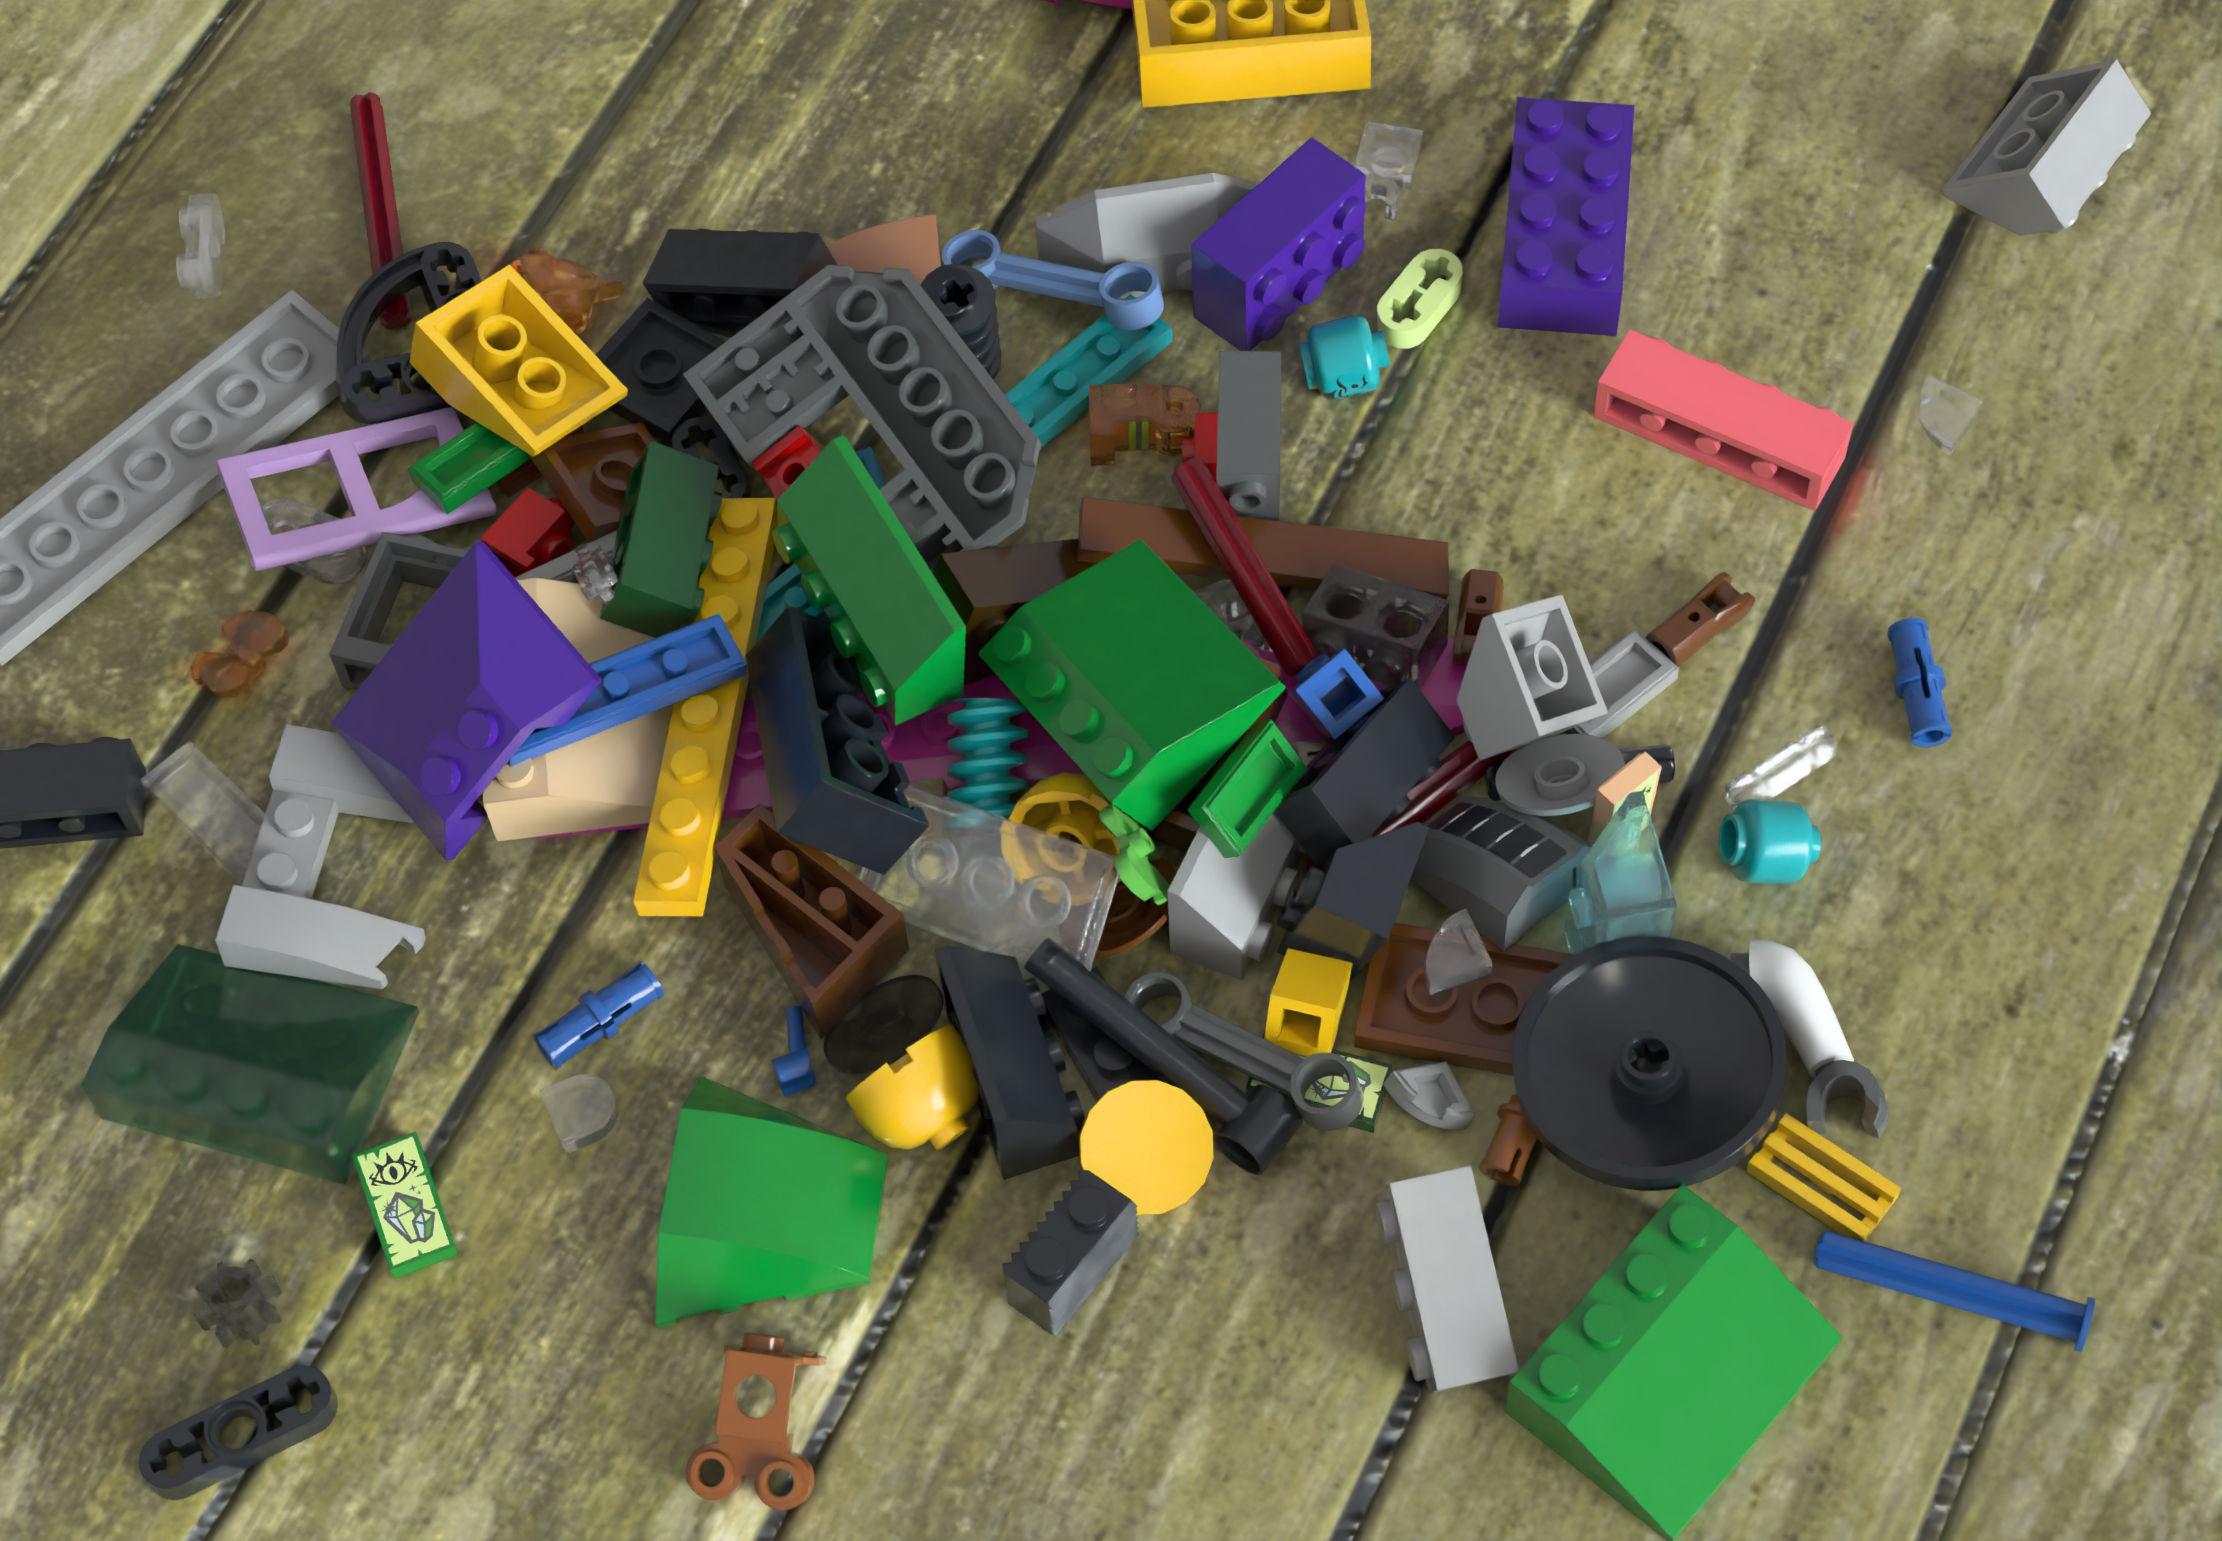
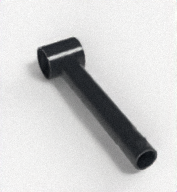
M1050 937L1040 944L1025 964L1024 969L1058 996L1066 999L1069 1005L1168 1084L1184 1090L1202 1107L1208 1116L1220 1124L1222 1127L1214 1136L1215 1143L1230 1161L1244 1171L1253 1175H1262L1303 1124L1299 1111L1282 1094L1260 1084L1256 1085L1248 1095L1245 1094L1094 972L1087 970L1080 961Z

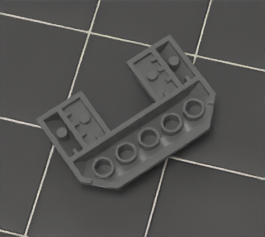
M827 265L683 374L751 468L754 467L752 462L799 425L805 429L850 395L905 469L879 490L932 573L941 554L994 548L1025 524L1041 442L908 269L885 268L884 273L856 272L851 266Z

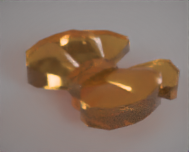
M252 610L235 614L224 622L221 631L233 644L229 648L228 654L216 652H200L196 654L190 666L192 679L197 685L205 684L217 696L237 698L249 692L253 686L254 677L260 675L265 670L266 661L264 658L279 653L288 646L290 635L276 616L259 611L253 612Z

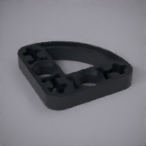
M437 242L409 251L380 268L355 294L341 322L336 353L338 394L342 407L349 417L364 424H378L452 407L436 390L419 389L413 384L410 378L418 371L410 364L411 352L362 363L361 354L367 335L378 317L390 304L418 286L421 287L432 313L482 282L475 262L467 249L452 242ZM446 266L450 273H456L455 291L449 293L450 284L446 274L443 271H437V267ZM393 379L400 380L399 387L401 395L397 394V385L392 386ZM370 387L373 394H379V399L369 400L366 393H360V388Z

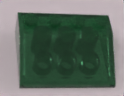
M177 944L110 1024L81 1086L103 1120L345 1185L354 1166L352 1155L360 1152L417 1019L419 1010L414 1005L314 979L226 967L219 954Z

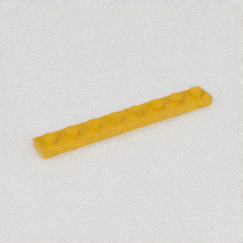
M722 498L718 515L710 527L708 539L713 540L712 554L705 571L700 576L698 587L704 588V598L700 611L693 623L720 614L745 661L747 653L756 644L775 547L772 529L778 527L776 498ZM748 666L745 676L674 703L633 899L639 916L703 917L716 852L715 846L718 841L749 681Z

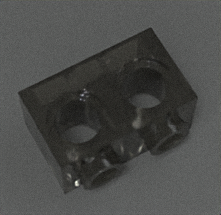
M1334 563L1302 612V628L1318 653V657L1327 654L1331 658L1340 649L1344 648L1369 679L1383 685L1392 686L1411 677L1421 690L1448 645L1449 600Z

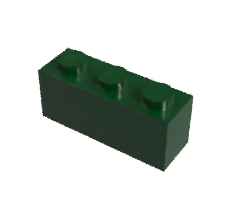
M651 440L649 441L628 477L600 619L654 638L680 629L684 622L692 624L695 621L704 598V588L697 586L698 575L701 576L705 571L713 550V540L706 538L707 528L713 525L722 502V493L714 491L719 469L718 465Z

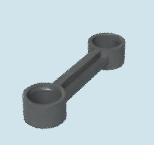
M1148 973L1138 978L1128 988L1125 998L1140 1010L1156 997L1163 995L1178 997L1181 1000L1179 1011L1171 1020L1160 1024L1161 1027L1181 1043L1291 1096L1302 1119L1309 1126L1321 1131L1339 1130L1349 1125L1359 1115L1363 1106V1090L1353 1066L1342 1056L1334 1053H1318L1304 1059L1195 1006L1183 982L1170 973ZM1338 1076L1349 1081L1347 1094L1340 1102L1333 1106L1315 1108L1304 1101L1308 1088L1320 1078Z

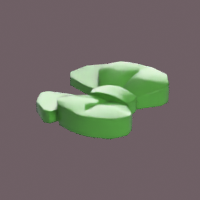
M1112 803L1099 811L1101 822L1117 838L1120 852L1114 858V866L1122 882L1143 901L1153 897L1157 905L1168 901L1167 891L1170 885L1149 862L1154 863L1161 856L1144 826L1138 824L1134 818Z

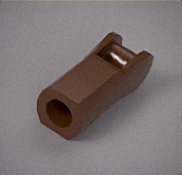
M1470 569L1463 577L1453 645V665H1461V659L1469 660L1482 618L1501 612L1504 584L1502 577L1496 571Z
M1722 572L1716 575L1688 603L1648 633L1646 639L1675 665L1679 666L1715 636L1741 621L1754 605L1755 597L1749 592L1743 594L1738 592L1730 585L1732 577L1726 572ZM1715 604L1721 611L1715 614L1709 607Z

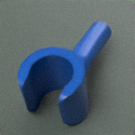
M796 1005L786 1009L790 1053L772 1060L784 1096L811 1088L816 1083L811 1058L804 1041L803 1012L801 1007Z

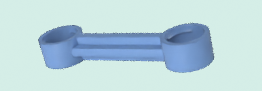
M970 230L957 234L945 244L942 250L944 266L950 264L965 265L973 260L986 259L985 262L973 268L981 271L991 281L994 290L999 286L1104 307L1108 322L1119 329L1137 330L1149 326L1160 317L1164 309V301L1157 273L1151 266L1141 262L1122 263L1114 266L1106 273L1095 272L1003 253L997 238L983 230ZM1146 292L1136 299L1117 300L1127 293Z

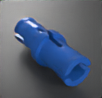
M1907 618L1892 624L1888 628L1889 632H1887L1898 672L1893 679L1896 695L1900 699H1904L1912 734L1910 735L1912 743L1919 747L1937 746L1949 740L1952 733V727L1948 722L1942 696L1946 680L1943 669L1935 665L1927 622L1920 618Z
M639 961L633 968L595 994L589 990L578 998L579 1005L540 1032L533 1034L532 1038L547 1062L557 1070L600 1038L604 1037L608 1041L619 1033L617 1026L656 999L665 995L664 990L648 966Z

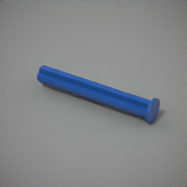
M1830 1231L1821 1233L1813 1256V1264L1819 1269L2075 1342L2074 1351L2078 1352L2083 1350L2095 1306V1298L2087 1297L2086 1303L2082 1304Z

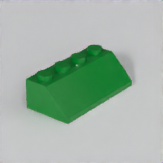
M845 435L837 437L823 449L777 499L778 527L772 529V536L783 561L787 564L794 561L801 572L802 588L812 608L815 611L824 609L832 622L830 630L840 654L845 659L853 656L861 669L860 680L867 698L874 707L883 705L896 726L963 696L966 625Z

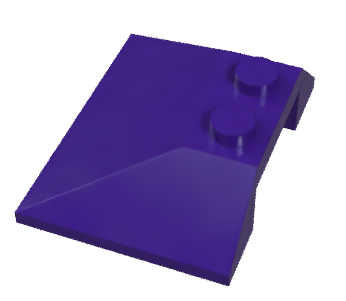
M475 542L331 724L446 861L454 860L488 819L486 810L477 800L482 792L534 729L566 725L599 685L602 678L484 542Z

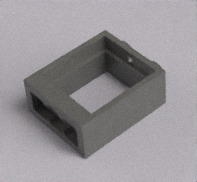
M1219 351L1217 485L1236 516L1279 521L1281 351Z
M382 532L329 653L342 687L358 690L392 647V645L379 643L378 639L403 581L439 588L471 547L459 549L436 544L430 539L416 534H409L404 537Z

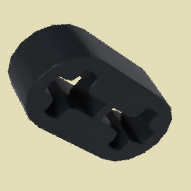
M695 417L684 421L675 429L672 436L673 449L701 459L698 450L692 447V445L702 442L706 448H709L711 458L705 461L719 466L717 480L721 479L725 490L728 493L731 492L732 495L728 498H751L746 473L727 435L717 421L707 417Z

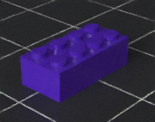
M1517 97L1498 328L1617 336L1623 290L1635 105Z

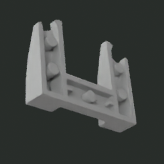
M286 724L269 774L273 792L242 886L233 885L215 939L223 964L226 967L383 989L388 984L386 975L377 968L378 964L396 945H402L416 954L424 946L426 939L424 929L349 907L313 900L312 896L338 813L408 823L414 822L341 734Z

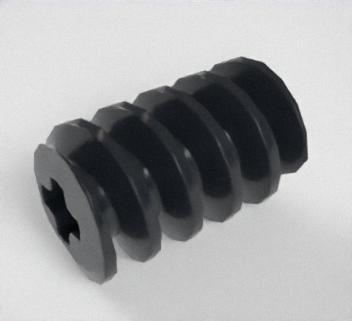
M950 264L940 266L927 274L921 283V287L994 380L1001 366L1002 354L998 334L997 307L995 305L996 294L992 283L981 271L968 265Z

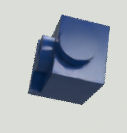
M1344 648L1340 649L1331 658L1327 654H1323L1307 664L1296 676L1300 683L1288 693L1319 733L1332 739L1338 738L1385 699Z

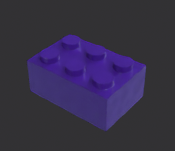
M1311 137L1191 244L1193 317L1240 351H1251L1262 340L1268 341L1275 337L1283 327L1288 316L1300 305H1308L1313 302L1323 290L1325 283L1341 268L1348 269L1362 254L1365 246L1366 174Z

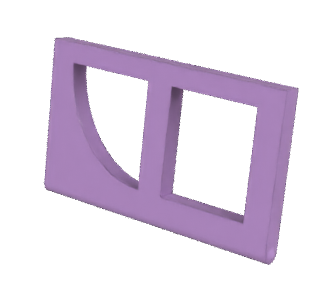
M454 407L217 460L221 481L250 556V564L254 570L260 571L378 543L382 532L405 537L409 534H417L496 515L497 506L488 488L449 514L443 512L421 490L399 504L380 510L358 457V454L433 437L437 438L439 447L463 432ZM331 461L352 517L271 535L250 479Z

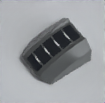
M1464 796L1424 824L1430 827L1411 880L1502 951H1505L1520 940L1524 932L1573 896L1577 898L1594 885L1599 850L1576 834L1545 818L1518 812L1505 803L1488 798Z

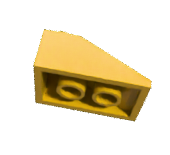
M510 264L415 323L410 364L450 406L533 457L627 396L628 389Z

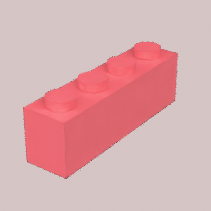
M1631 329L1598 381L1594 417L1813 511H1816L1846 457L1853 422L1839 417L1830 409L1812 406L1784 394L1775 386L1757 383L1727 370L1723 365L1715 361L1702 360L1672 347L1668 342L1660 338L1647 337Z

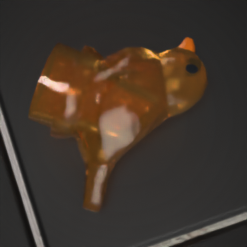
M543 247L528 249L519 260L511 264L514 270L522 276L576 335L586 329L588 319L592 314L593 304L599 301L620 298L624 292L621 279L598 277L569 259L555 258L550 251Z

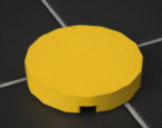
M1159 1080L1129 1081L1106 1091L1088 1110L1079 1133L1080 1163L1083 1170L1091 1171L1130 1198L1138 1206L1136 1208L1138 1211L1136 1215L1163 1214L1185 1204L1205 1183L1214 1159L1213 1132L1202 1107L1184 1090Z

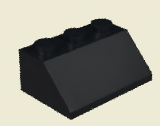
M953 946L935 949L944 1010L949 1024H952L960 1034L974 1065L972 1072L980 1091L976 1103L1003 1180L1080 1156L1077 1131L1081 1130L1084 1123V1112L1076 1091L1072 1090L1064 1093L1058 1073L1066 1071V1065L1056 1034L1052 1033L1044 1036L1037 1017L1046 1015V1010L1035 977L1023 979L1015 956Z

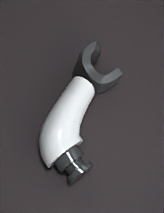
M1750 940L1749 952L1731 953L1730 960L1746 971L1768 996L1778 1014L1783 1030L1797 1050L1809 1075L1815 1078L1808 1088L1806 1099L1808 1127L1818 1134H1826L1825 1111L1828 1104L1837 1098L1851 1097L1856 1098L1865 1105L1861 1116L1863 1129L1874 1138L1880 1139L1887 1128L1889 1117L1885 1094L1871 1071L1861 1064L1854 1062L1838 1019L1813 969L1794 949L1771 940Z

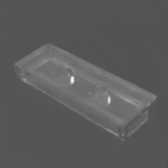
M189 741L141 778L140 781L144 790L242 885L265 813Z

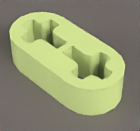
M1429 249L1420 252L1381 297L1377 305V332L1383 331L1387 345L1398 349H1408L1419 345L1428 337L1458 300L1462 289L1463 271L1459 258L1453 253L1443 249ZM1439 274L1446 277V280L1441 278L1436 279L1430 285V287L1427 290H1425L1426 278L1435 279ZM1414 307L1413 320L1405 318L1400 323L1393 321V317L1401 319Z

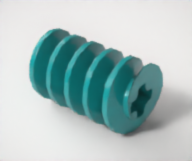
M955 699L953 702L964 705L966 708L949 714L948 725L965 731L966 734L948 740L947 750L965 757V760L948 766L947 776L964 782L965 786L947 792V801L965 808V811L948 817L947 827L957 830H1004L1016 805V802L1010 800V794L1028 788V781L1010 775L1011 768L1028 763L1027 755L1010 749V743L1028 737V730L1011 724L1010 717L1027 712L1028 709L1020 701L1011 699Z

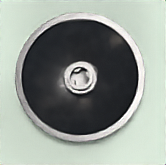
M1657 936L1630 937L1601 943L1578 953L1554 969L1534 990L1524 1006L1514 1033L1512 1070L1515 1092L1524 1118L1537 1139L1559 1161L1574 1171L1592 1180L1618 1188L1639 1191L1678 1189L1682 1184L1685 1186L1698 1184L1730 1169L1746 1157L1766 1135L1778 1113L1785 1090L1787 1067L1786 1043L1778 1014L1770 999L1759 984L1736 963L1707 947L1685 940Z

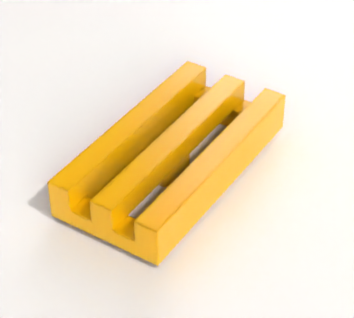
M1787 1113L1779 1121L1775 1132L1770 1133L1766 1138L1759 1153L1756 1152L1750 1159L1746 1170L1747 1173L1839 1234L1865 1242L1897 1200L1901 1187ZM1793 1146L1797 1147L1798 1149H1800L1801 1151H1803V1152L1806 1153L1807 1155L1803 1154L1802 1152H1800L1799 1150H1797V1149L1794 1148ZM1775 1157L1782 1160L1809 1178L1812 1184L1827 1194L1835 1195L1865 1215L1862 1221L1858 1220L1771 1161ZM1825 1167L1829 1168L1830 1170H1832L1833 1172H1835L1836 1174H1838V1175L1841 1176L1842 1178L1838 1177L1837 1175H1835L1834 1173H1832L1831 1171H1829V1170L1826 1169ZM1860 1190L1864 1191L1865 1193H1867L1868 1195H1870L1871 1197H1873V1198L1876 1199L1877 1201L1873 1200L1872 1198H1870L1869 1196H1867L1866 1194H1864V1193L1861 1192Z

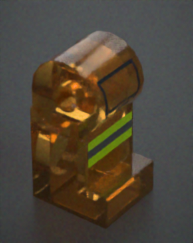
M1160 383L1089 385L1091 466L1115 465V451L1156 450L1168 456L1182 455L1183 437H1194L1195 413H1201L1199 397L1193 390L1181 385H1160Z

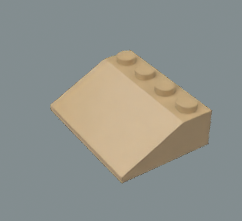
M540 578L517 580L588 663L654 639V637L599 618L606 587ZM674 704L534 759L529 758L512 767L507 762L483 791V804L497 842L649 823Z

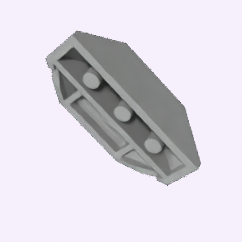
M1207 173L1093 190L1065 203L1054 213L1046 212L1035 217L1038 258L1042 261L1100 273H1106L1114 266L1122 263L1141 262L1151 266L1157 273L1161 293L1182 289L1193 290L1191 244L1260 182L1249 183L1238 177ZM1131 292L1118 299L1126 298L1130 294L1138 298L1146 292Z

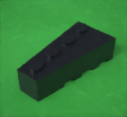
M788 605L746 655L777 833L784 835L797 844H807L885 875L930 825L922 807L912 806L910 808L903 791L908 787L910 781L902 763L892 761L890 764L881 744V741L888 732L881 716L875 714L861 699L864 689L860 680V670L853 656L845 659L840 654L831 634L830 623Z

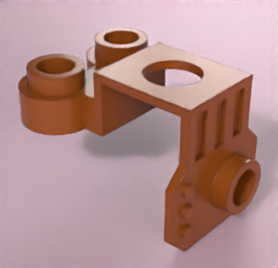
M745 1332L742 1344L724 1345L726 1358L715 1434L719 1435L718 1442H712L696 1449L690 1456L686 1466L688 1484L698 1496L707 1500H720L731 1496L741 1488L747 1476L755 1478L756 1493L760 1500L770 1508L789 1510L801 1505L810 1497L815 1485L814 1470L805 1457L791 1452L794 1434L787 1433L796 1366L802 1364L823 1365L826 1364L827 1357L820 1356L818 1352L814 1351L801 1353L783 1350L784 1337ZM752 1375H759L768 1379L776 1392L774 1407L767 1415L759 1418L744 1414L736 1402V1391L739 1384L745 1378ZM709 1458L718 1460L724 1467V1478L718 1485H711L703 1478L702 1467ZM778 1468L787 1470L793 1477V1488L787 1495H780L771 1487V1475Z

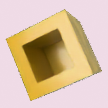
M1288 948L1270 994L1264 1039L1301 1056L1309 1057L1318 1053H1331L1345 1012L1352 963Z

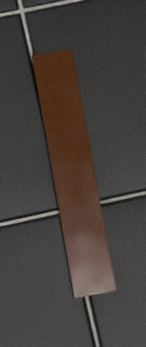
M1090 497L1082 498L1079 508L1077 561L1099 563L1141 539L1175 573L1229 579L1189 510ZM1236 516L1278 586L1444 606L1449 595L1448 542Z

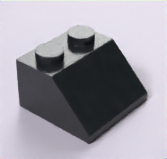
M1416 822L1338 848L1321 869L1312 865L1306 873L1298 892L1292 890L1278 917L1277 926L1285 929V933L1277 953L1285 956L1287 949L1290 948L1351 962L1350 983L1388 940L1430 827Z

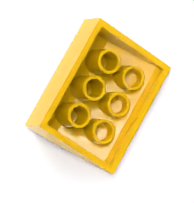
M1132 0L1142 108L1371 89V32L1365 0Z

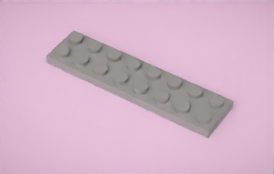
M290 290L0 519V665L3 666L222 490L224 486L218 472L217 460L275 447L339 395L336 383V353L340 329L296 292ZM364 349L361 354L362 363L371 361L369 353Z

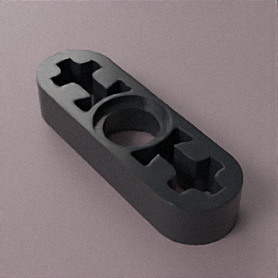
M311 1366L292 1367L153 1435L141 1450L139 1456L140 1472L153 1491L162 1498L180 1500L190 1497L322 1432L332 1423L338 1409L337 1395L327 1377L320 1370ZM306 1388L308 1393L313 1396L311 1398L313 1409L301 1414L294 1406L296 1404L294 1394ZM269 1403L282 1425L275 1430L262 1409L263 1406ZM245 1416L257 1421V1433L249 1444L237 1449L227 1448L222 1445V1431L231 1420ZM205 1436L207 1444L217 1457L216 1459L208 1462L202 1453L204 1450L198 1443V1438ZM178 1451L184 1459L181 1461L184 1472L178 1476L171 1477L165 1470L168 1467L166 1456Z

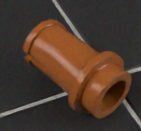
M1512 1095L1509 1103H1503L1499 1106L1497 1115L1501 1121L1485 1158L1480 1162L1479 1170L1484 1175H1490L1491 1170L1495 1169L1490 1179L1504 1185L1517 1186L1520 1184L1521 1175L1537 1137L1524 1118L1517 1096Z

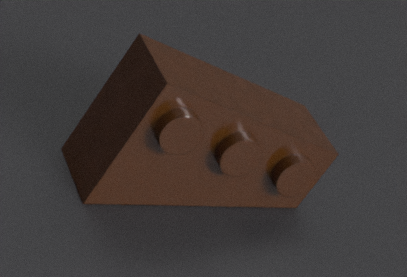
M760 803L715 846L726 888L819 1038L822 1039L909 951L903 913L823 851L807 844H797L784 835L777 833L774 814Z

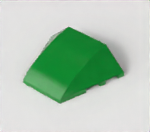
M701 1076L681 1107L658 1229L655 1321L657 1328L679 1324L678 1318L719 1310L722 1315L739 1311L740 1305L783 1297L786 1301L869 1284L889 1161L888 1154Z

